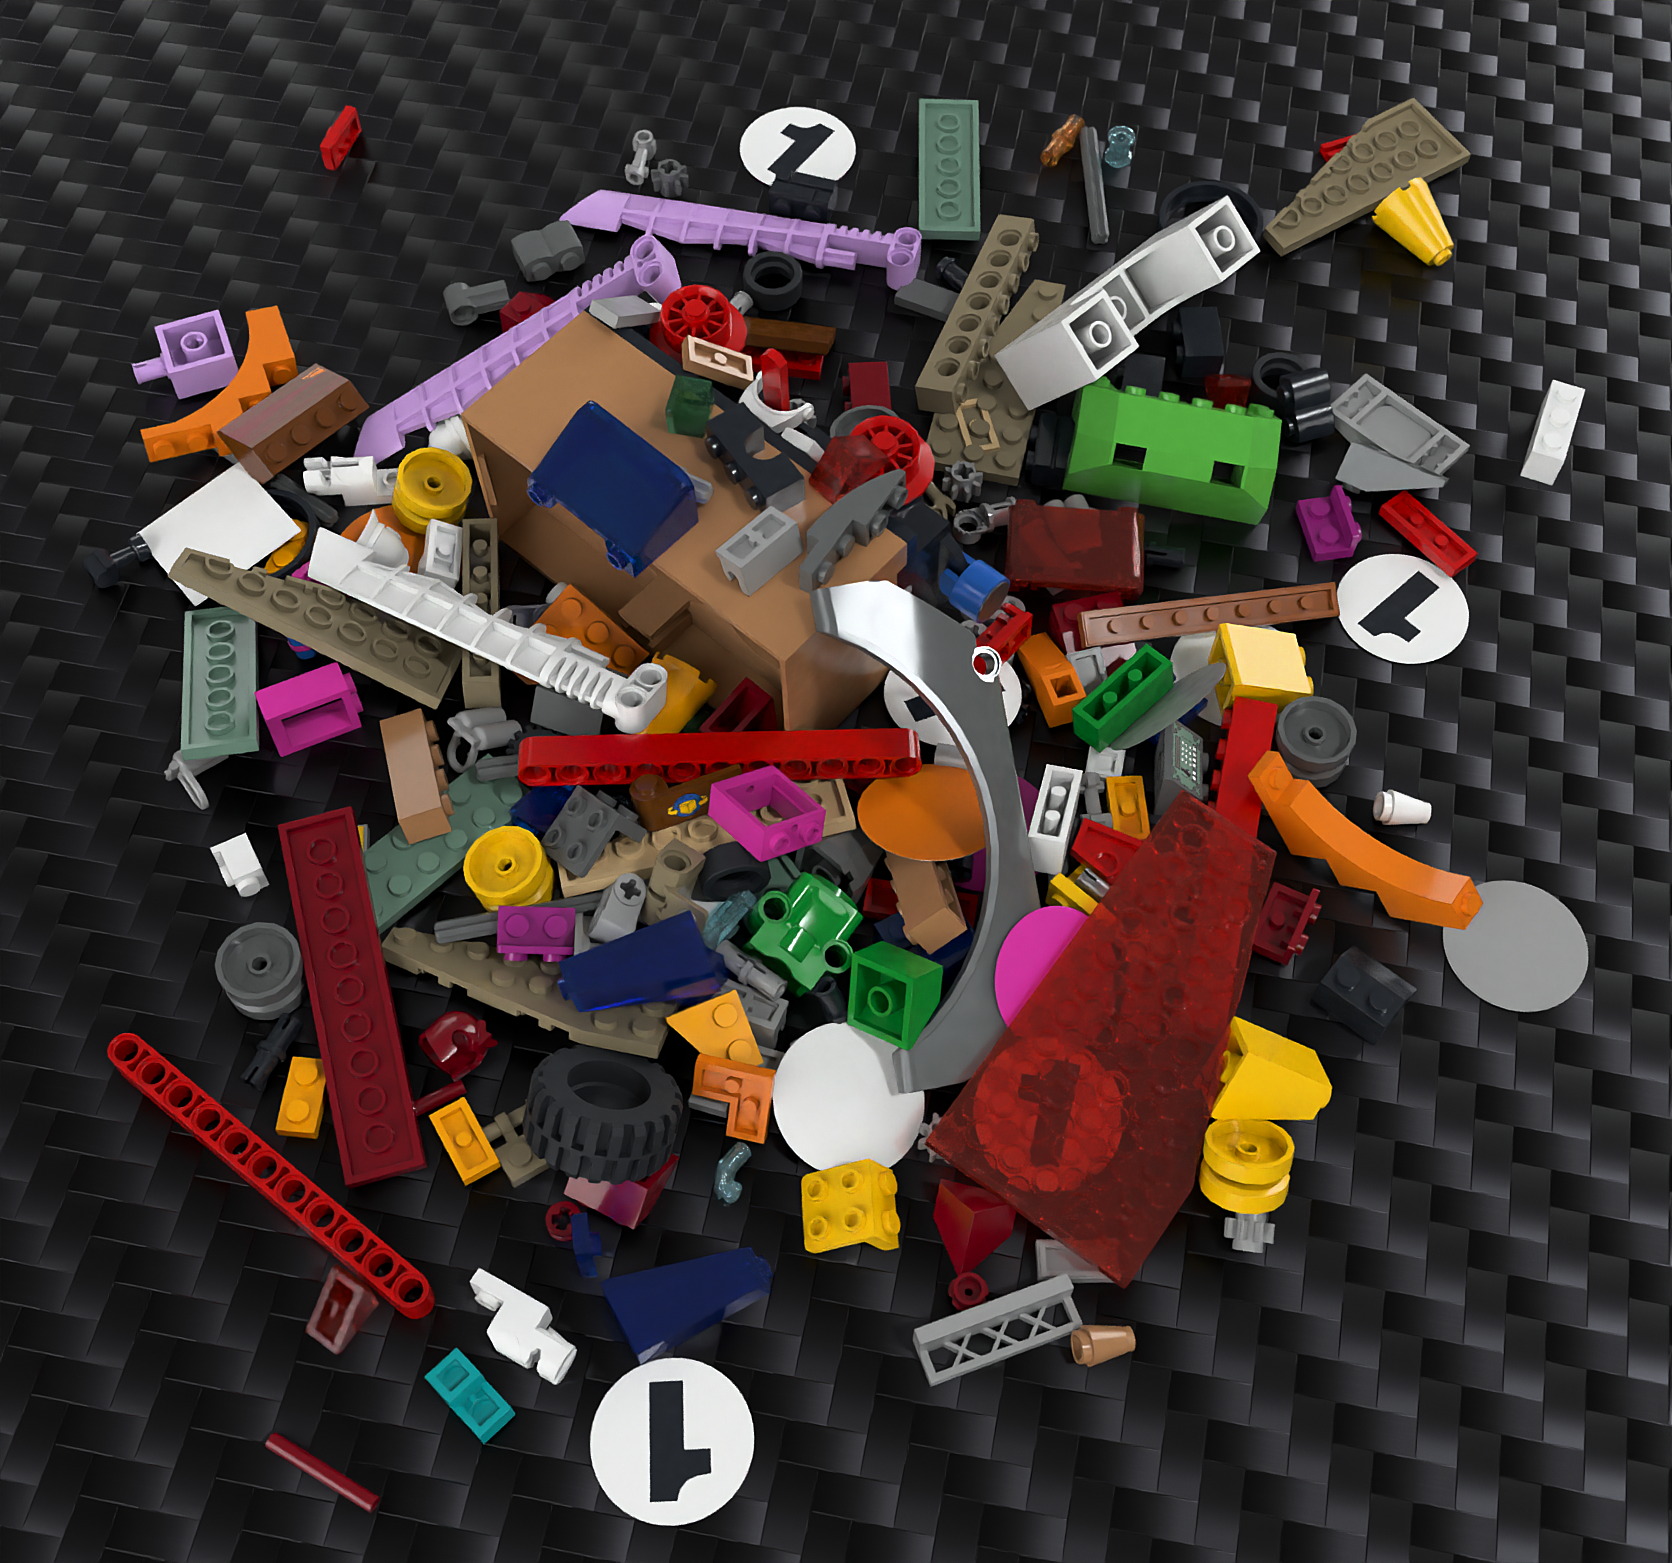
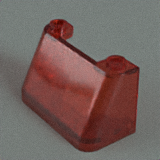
M1016 500V505L1009 506L1007 513L1003 575L1010 580L1008 591L1019 592V587H1027L1028 583H1030V589L1037 590L1038 587L1103 591L1105 593L1117 590L1121 594V599L1138 600L1144 586L1145 516L1138 513V508L1119 507L1118 511L1040 506L1036 505L1034 500Z

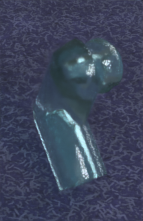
M737 1142L717 1165L714 1192L719 1199L723 1197L728 1203L735 1202L741 1194V1184L733 1180L736 1172L751 1156L749 1147L742 1142Z

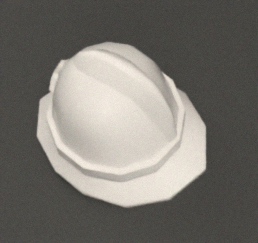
M461 414L439 421L436 424V429L429 435L428 448L434 447L447 450L458 456L462 461L473 460Z
M372 509L369 521L356 543L377 552L372 563L395 569L403 564L407 565L409 554L401 541V536L388 526L385 528V525L378 521L375 510Z

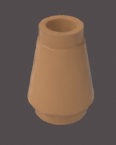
M1081 1325L1079 1330L1072 1331L1071 1349L1074 1359L1078 1364H1086L1088 1367H1092L1129 1351H1134L1135 1336L1130 1326Z

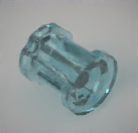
M1125 126L1113 127L1108 133L1110 147L1105 152V161L1110 166L1122 168L1131 161L1130 146L1135 141V133Z

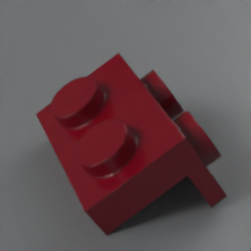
M1274 882L1245 948L1288 966L1293 953L1301 956L1309 938V935L1302 932L1306 923L1314 925L1322 905L1315 903L1320 890L1313 888L1310 895L1307 896Z

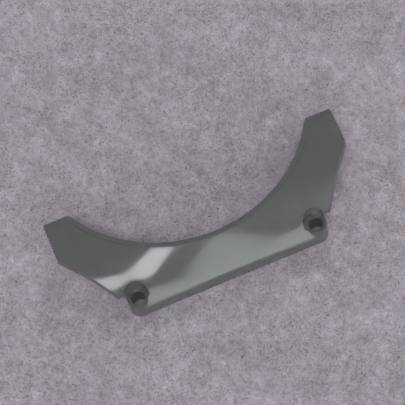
M873 580L817 589L809 592L816 631L861 650L888 667L910 685L929 705L949 732L964 759L975 787L985 836L986 881L982 909L973 942L960 972L946 996L934 1010L913 1048L906 1051L898 1047L892 1053L899 1093H913L965 1082L971 1078H976L1012 1035L1002 1018L996 999L995 970L1001 947L1012 928L1026 915L1041 908L999 678L1001 658L995 649L984 646L977 647L975 635L961 624L887 580ZM976 656L981 657L986 663L984 675L979 674L973 666Z

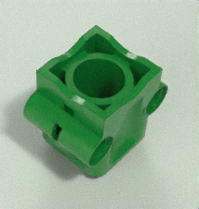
M802 872L784 893L780 891L768 892L750 908L747 914V923L753 933L740 950L751 957L757 956L763 960L762 964L787 980L786 990L798 999L805 992L811 991L820 978L827 976L835 978L851 966L853 950L846 941L861 923L863 916L858 912V908L851 898L836 885L819 875ZM763 908L770 909L774 913L775 920L769 919L765 915ZM825 954L833 959L834 968L827 964Z

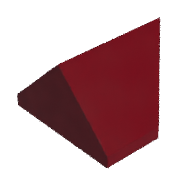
M746 676L701 725L699 731L701 733L778 731L774 699Z
M941 1179L933 1218L958 1276L964 1272H971L1011 1236L1019 1197Z

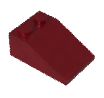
M1118 591L1051 606L1048 631L1052 641L1063 655L1090 649L1082 648L1077 614L1085 611L1124 607ZM1134 642L1100 646L1108 677L1136 653Z

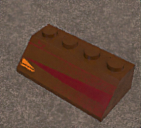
M314 364L216 433L251 478L255 479L262 486L367 410L369 406L348 379L318 364Z

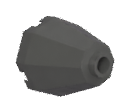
M857 824L854 830L824 836L821 842L798 849L794 865L799 872L804 870V872L809 874L813 873L827 879L847 894L856 904L867 887L869 879L872 878L882 860L885 850L875 844L864 833L860 824Z

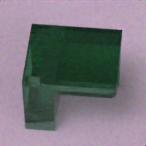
M676 375L665 409L668 433L704 438L706 433L705 422L710 420L714 407L712 381Z

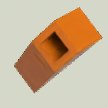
M1046 632L1033 635L1016 652L1033 687L1032 689L1048 726L1052 728L1073 722L1072 709L1087 697L1075 668Z

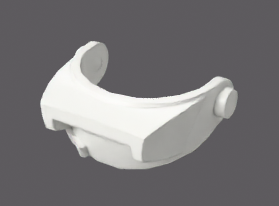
M762 370L747 387L739 400V403L744 402L759 421L776 433L784 432L786 427L794 429L804 420L810 419L814 414V407L810 403H806L802 407L791 411H777L766 406L758 397V394L763 389Z

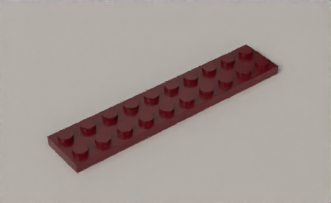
M351 806L278 825L345 1185L351 1189L426 1168L427 1163L355 811Z

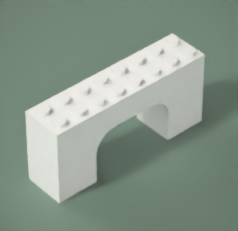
M1227 195L1157 232L994 356L1028 411L1099 379L1139 347L1133 337L1180 302L1221 283L1258 254L1260 249Z

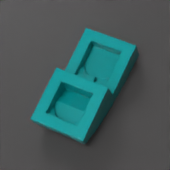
M455 1348L425 1376L431 1386L483 1444L516 1415L509 1404L494 1390L458 1348Z

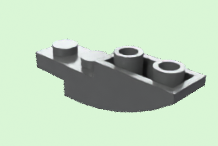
M897 469L860 485L833 504L806 533L808 556L799 566V585L801 590L809 593L817 590L821 584L826 585L834 573L836 563L842 556L847 557L855 542L867 547L874 536L879 537L883 533L894 509L899 510L907 498L908 489H906L905 471Z

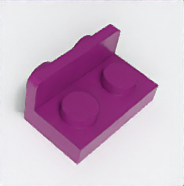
M1334 485L1331 495L1328 497L1298 500L1295 509L1313 561L1352 557L1357 543L1361 541V528L1359 523L1354 522L1351 513V500L1349 496H1345L1342 486Z
M498 905L497 953H504V960L527 961L528 954H543V961L566 962V955H574V907Z

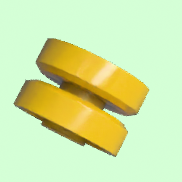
M421 448L407 454L399 464L391 504L395 516L407 528L425 535L431 518L458 526L464 517L466 504L471 492L472 478L468 467L458 456L439 448Z
M502 826L490 830L475 840L466 853L463 865L465 881L487 912L498 911V905L525 906L552 900L558 884L556 868L539 840L531 831L519 826Z
M1218 1119L1209 1125L1205 1133L1203 1145L1204 1158L1199 1174L1201 1191L1211 1202L1237 1213L1261 1214L1274 1211L1284 1203L1288 1192L1289 1171L1292 1166L1295 1150L1292 1137L1283 1128L1268 1120Z

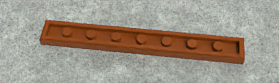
M1335 582L1085 611L1077 614L1082 648L1212 633L1217 632L1219 624L1223 623L1260 627L1340 616Z

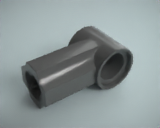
M504 280L475 287H469L466 283L461 282L453 283L446 287L443 292L450 318L454 324L460 326L471 324L477 319L478 314L502 309L510 301Z

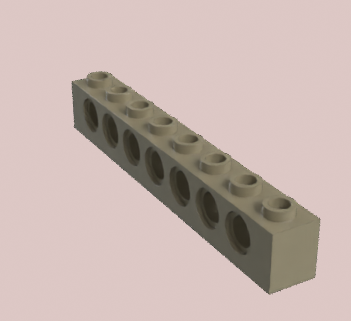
M998 214L915 385L919 410L956 415L960 404L966 402L968 387L971 381H975L978 376L979 364L982 358L987 357L992 336H996L998 333L999 321L1002 315H1006L1008 312L1011 295L1018 290L1019 278L1022 272H1026L1028 269L1029 257L1032 251L1035 252L1037 250L1039 234L1035 232L1034 219Z

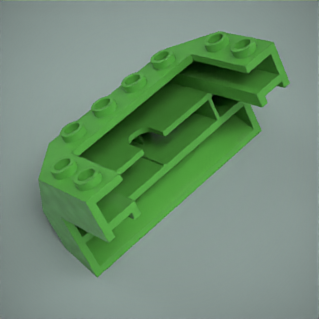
M1101 376L1096 381L1077 389L1071 415L1076 424L1062 487L1063 490L1258 525L1267 511L1277 470L1282 420L1273 415L1274 410L1269 409L1267 406L1252 403L1249 404L1248 409L1233 404H1226L1225 409L1212 407L1213 401L1193 398L1192 403L1179 401L1180 395L1160 392L1159 397L1145 395L1146 389L1128 385L1125 391H1121L1110 384V380L1105 376ZM1116 443L1147 448L1144 464L1113 458ZM1214 461L1234 464L1231 479L1211 476Z

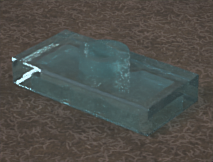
M749 890L730 895L706 922L702 936L698 940L692 939L687 944L689 952L694 957L713 952L721 941L730 939L740 928L737 924L738 921L757 901V898Z

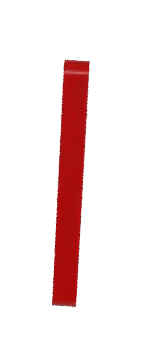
M908 728L528 737L519 743L518 778L523 784L529 786L631 784L642 775L652 774L662 777L666 783H685L738 763L742 774L774 765L790 780L910 777L920 772L922 769L919 735L916 731Z
M123 1033L116 1036L110 1042L107 1050L108 1057L126 1080L398 1311L411 1319L425 1317L431 1312L434 1307L435 1296L429 1282L422 1273L139 1036L133 1033ZM137 1052L133 1059L124 1061L128 1054ZM165 1074L160 1082L150 1084L154 1077ZM192 1097L189 1104L184 1107H177L182 1099ZM220 1120L216 1128L204 1131L208 1123ZM248 1143L245 1151L237 1155L232 1154L236 1146ZM271 1166L276 1167V1171L272 1176L265 1179L260 1178L263 1170ZM305 1190V1195L301 1200L295 1203H288L291 1194L295 1191ZM327 1214L334 1215V1219L328 1226L316 1227L317 1222L322 1216ZM357 1238L363 1239V1244L357 1251H345L350 1241ZM381 1264H393V1269L388 1275L384 1277L374 1276L376 1269ZM413 1288L423 1289V1294L417 1301L412 1303L404 1301V1297L409 1290Z

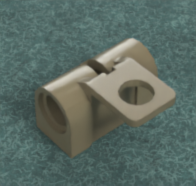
M676 838L660 850L648 883L646 897L640 910V916L643 921L655 928L663 929L672 926L693 940H698L702 936L709 914L707 910L691 901L690 898L706 856ZM688 910L696 919L695 926H689L681 919Z

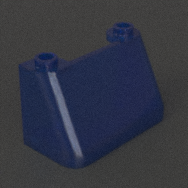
M591 400L575 412L527 479V494L536 505L540 507L545 505L552 508L557 503H560L605 540L608 551L606 552V557L610 564L619 571L624 569L634 578L699 522L695 488L685 471L602 406Z

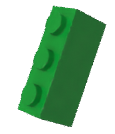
M1146 643L1072 709L1074 734L1101 753L1173 688V662Z

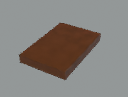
M743 316L747 328L746 346L828 355L835 340L836 328Z

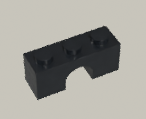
M744 402L705 422L707 438L704 439L707 451L713 459L719 458L724 464L729 480L734 485L739 483L743 488L746 500L753 510L759 509L762 513L769 506H773L780 512H784L805 500L804 476L784 452L766 460L752 457L765 449L763 425Z

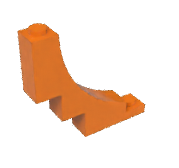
M1266 751L1249 773L1248 777L1290 853L1327 860L1341 886L1376 891L1390 917L1465 930L1479 912L1483 901L1470 877L1450 873L1420 863L1391 849L1365 833L1335 809L1309 780L1293 779L1279 752Z

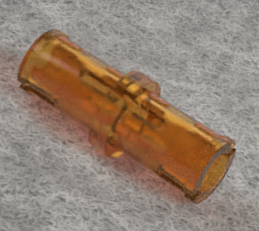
M1070 115L1061 129H1057L1052 134L1051 142L1040 154V159L1045 165L1053 157L1049 167L1056 166L1063 154L1072 149L1074 140L1081 132V129L1085 127L1084 120L1080 116L1072 124L1076 115Z

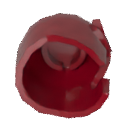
M450 1011L443 1014L419 1036V1045L423 1053L436 1067L450 1075L454 1083L462 1079L483 1061L488 1048L498 1044V1041L491 1039V1034L486 1031L484 1020L478 1021L475 1016L464 1011Z

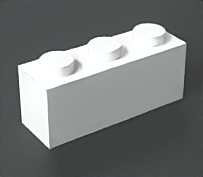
M1556 380L1552 381L1542 402L1520 476L1553 485L1565 461L1585 389Z
M1046 765L1028 834L1034 871L1054 875L1062 872L1079 800L1082 770Z

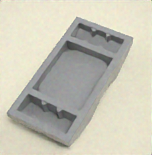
M1368 374L1363 375L1331 404L1335 428L1350 444L1356 439L1440 475L1447 471L1470 447L1469 444Z

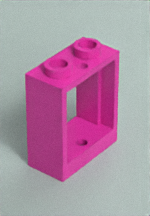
M338 662L254 692L280 757L362 727L358 713L364 710L350 672L342 674ZM339 698L342 699L282 722V719L291 717L293 715L299 714L301 712L307 711L309 709L315 708L317 706L323 705Z
M770 765L713 783L711 785L708 815L757 860L763 862L821 842L826 810L774 765ZM770 805L786 820L765 826L750 811Z

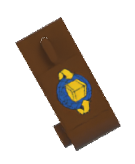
M739 763L668 788L665 780L658 775L645 774L635 779L631 783L629 791L635 814L639 816L637 819L638 824L647 831L656 832L708 814L711 785L741 775L742 770Z

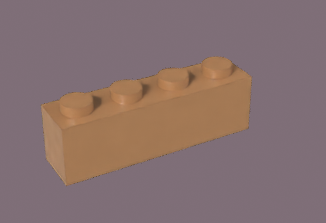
M421 708L381 720L380 727L397 818L408 843L413 844L451 832L449 816L455 815V811L449 794H444V791L450 788L444 769H439V766L444 765V760L439 745H434L433 743L439 741L433 720L426 721Z
M885 850L887 857L884 859V862L893 877L890 884L899 899L896 907L905 922L902 929L907 939L913 945L920 944L929 954H932L967 930L946 860L921 861L901 857Z

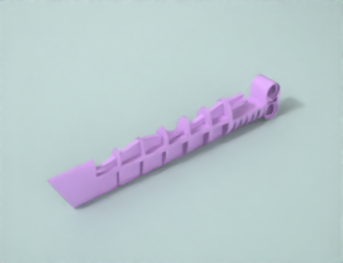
M599 190L591 194L560 217V221L569 220L571 225L617 232L623 223L646 231L645 235L650 234L653 236V234L677 241L680 244H714V250H720L723 244L748 246V256H755L758 249L778 251L815 264L816 268L823 269L825 266L854 270L856 263L887 268L886 283L895 290L910 284L916 277L920 265L921 234L918 230L911 227L900 228L894 234L887 233L885 236H882L880 231H876L874 234H870V230L867 229L859 232V228H853L850 231L848 226H841L840 229H837L836 224H821L802 221L801 219H789L763 213L758 214L609 190Z
M649 234L639 237L633 243L630 255L625 258L624 263L618 261L614 265V269L610 267L605 269L603 276L600 274L595 275L592 282L587 280L583 283L582 289L577 286L569 294L551 305L543 307L533 316L511 327L505 333L479 347V349L367 417L357 442L354 457L373 456L377 464L405 447V434L427 426L429 432H432L436 429V422L461 414L586 309L592 300L631 295L638 296L646 291L657 303L662 305L670 293L681 288L675 259L654 236Z

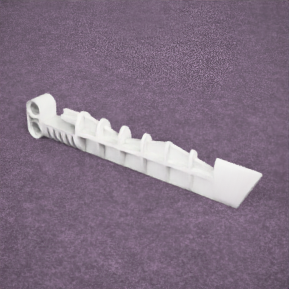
M319 527L311 555L308 577L504 666L510 671H515L539 682L542 686L547 688L555 687L556 692L566 693L567 697L571 699L578 698L582 704L590 703L593 709L602 708V713L615 718L616 727L624 733L636 734L643 731L665 706L667 671L661 665L655 663L643 664L626 679L606 670L610 659L581 646L580 639L575 637L567 639L547 634V627L543 623H536L529 629L511 624L509 621L512 611L508 608H503L492 616L475 605L478 599L477 595L470 593L462 596L441 579L409 572L410 566L406 564L395 569L372 563L377 554L376 551Z

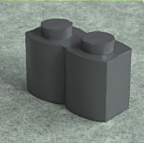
M569 220L551 223L540 231H528L511 240L514 257L527 282L545 280L556 271L573 270L585 262L583 246Z

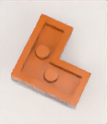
M700 1053L695 1063L692 1094L730 1103L726 1136L760 1144L765 1143L768 1135L776 1070Z

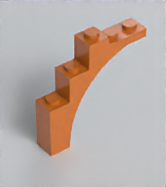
M277 305L245 312L249 327L248 350L238 373L217 397L204 407L174 423L140 430L150 462L216 447L219 457L233 454L216 432L272 394L270 387L286 384L298 376L295 356Z

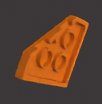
M571 582L533 624H545L547 634L567 639L570 637L580 639L581 646L610 659L606 667L628 674V677L650 654V651ZM512 671L527 685L539 683L515 671Z

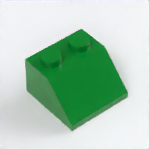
M880 941L852 954L847 1024L906 1051L912 1049L940 1002L943 965L885 941Z

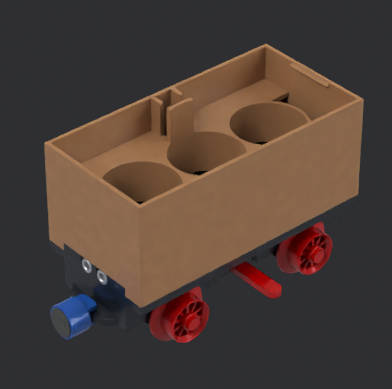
M694 284L681 287L670 293L662 303L660 317L655 324L614 329L590 314L589 305L461 413L489 517L497 518L499 541L555 585L560 582H565L567 585L570 582L573 583L650 651L648 656H655L656 652H660L662 658H664L665 654H668L699 670L701 674L698 679L704 683H707L709 678H711L718 686L715 693L706 703L716 710L747 676L773 697L778 731L835 730L887 678L890 671L888 667L861 650L817 632L809 593L801 590L799 585V566L808 556L806 533L833 504L860 485L885 473L901 469L906 472L908 495L903 506L899 510L894 509L888 517V523L883 533L879 537L874 536L867 547L855 542L847 557L842 556L836 563L830 581L826 585L821 584L818 589L873 580H887L936 609H939L946 600H949L952 606L979 624L988 620L999 609L1009 590L1010 580L980 559L976 561L964 553L950 534V522L923 503V494L933 480L935 460L930 446L907 421L895 416L885 415L867 418L855 426L843 442L835 441L816 426L811 428L804 422L795 427L794 430L815 440L824 450L827 459L823 465L781 436L783 432L776 433L759 421L763 425L765 449L752 457L766 460L784 452L804 476L805 500L782 512L797 522L804 552L751 596L742 592L737 577L731 581L728 580L715 550L760 515L761 511L751 508L746 500L743 488L739 483L734 485L729 480L724 464L719 458L713 459L704 443V439L707 438L705 422L738 405L745 390L727 386L721 382L683 370L681 344L687 335L739 353L745 347L747 328L743 315L729 303L728 299L719 290L710 286ZM771 348L761 355L763 393L760 392L758 397L766 406L773 410L790 411L787 361L781 353ZM653 456L671 466H683L687 469V473L710 482L714 489L713 495L710 497L709 502L705 504L679 493L672 495L668 492L667 488L642 478V471L649 473V471L642 469L644 462L648 457Z

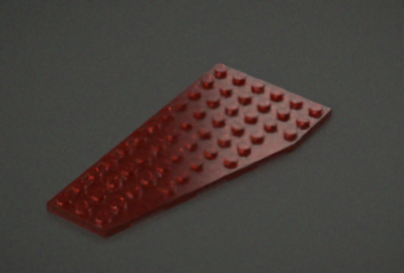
M1181 790L924 1143L928 1148L1123 1289L1129 1285L1193 1189L1195 1173L1224 1065L1223 1053L1227 1049L1232 1029L1230 1028L1233 1016H1235L1237 1005L1240 1001L1252 953V945L1277 853L1184 790Z

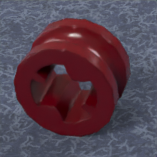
M567 1201L557 1202L547 1211L545 1217L546 1226L551 1237L556 1241H572L582 1232L583 1218L575 1204ZM568 1213L570 1219H575V1222L569 1223L566 1230H560L558 1223L554 1224V1221L561 1220L562 1214Z

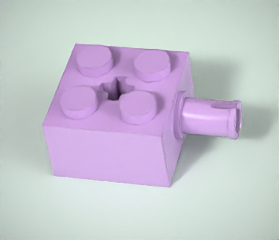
M219 310L156 326L155 331L162 350L160 357L132 364L138 384L167 376L172 381L178 399L228 386L239 371Z

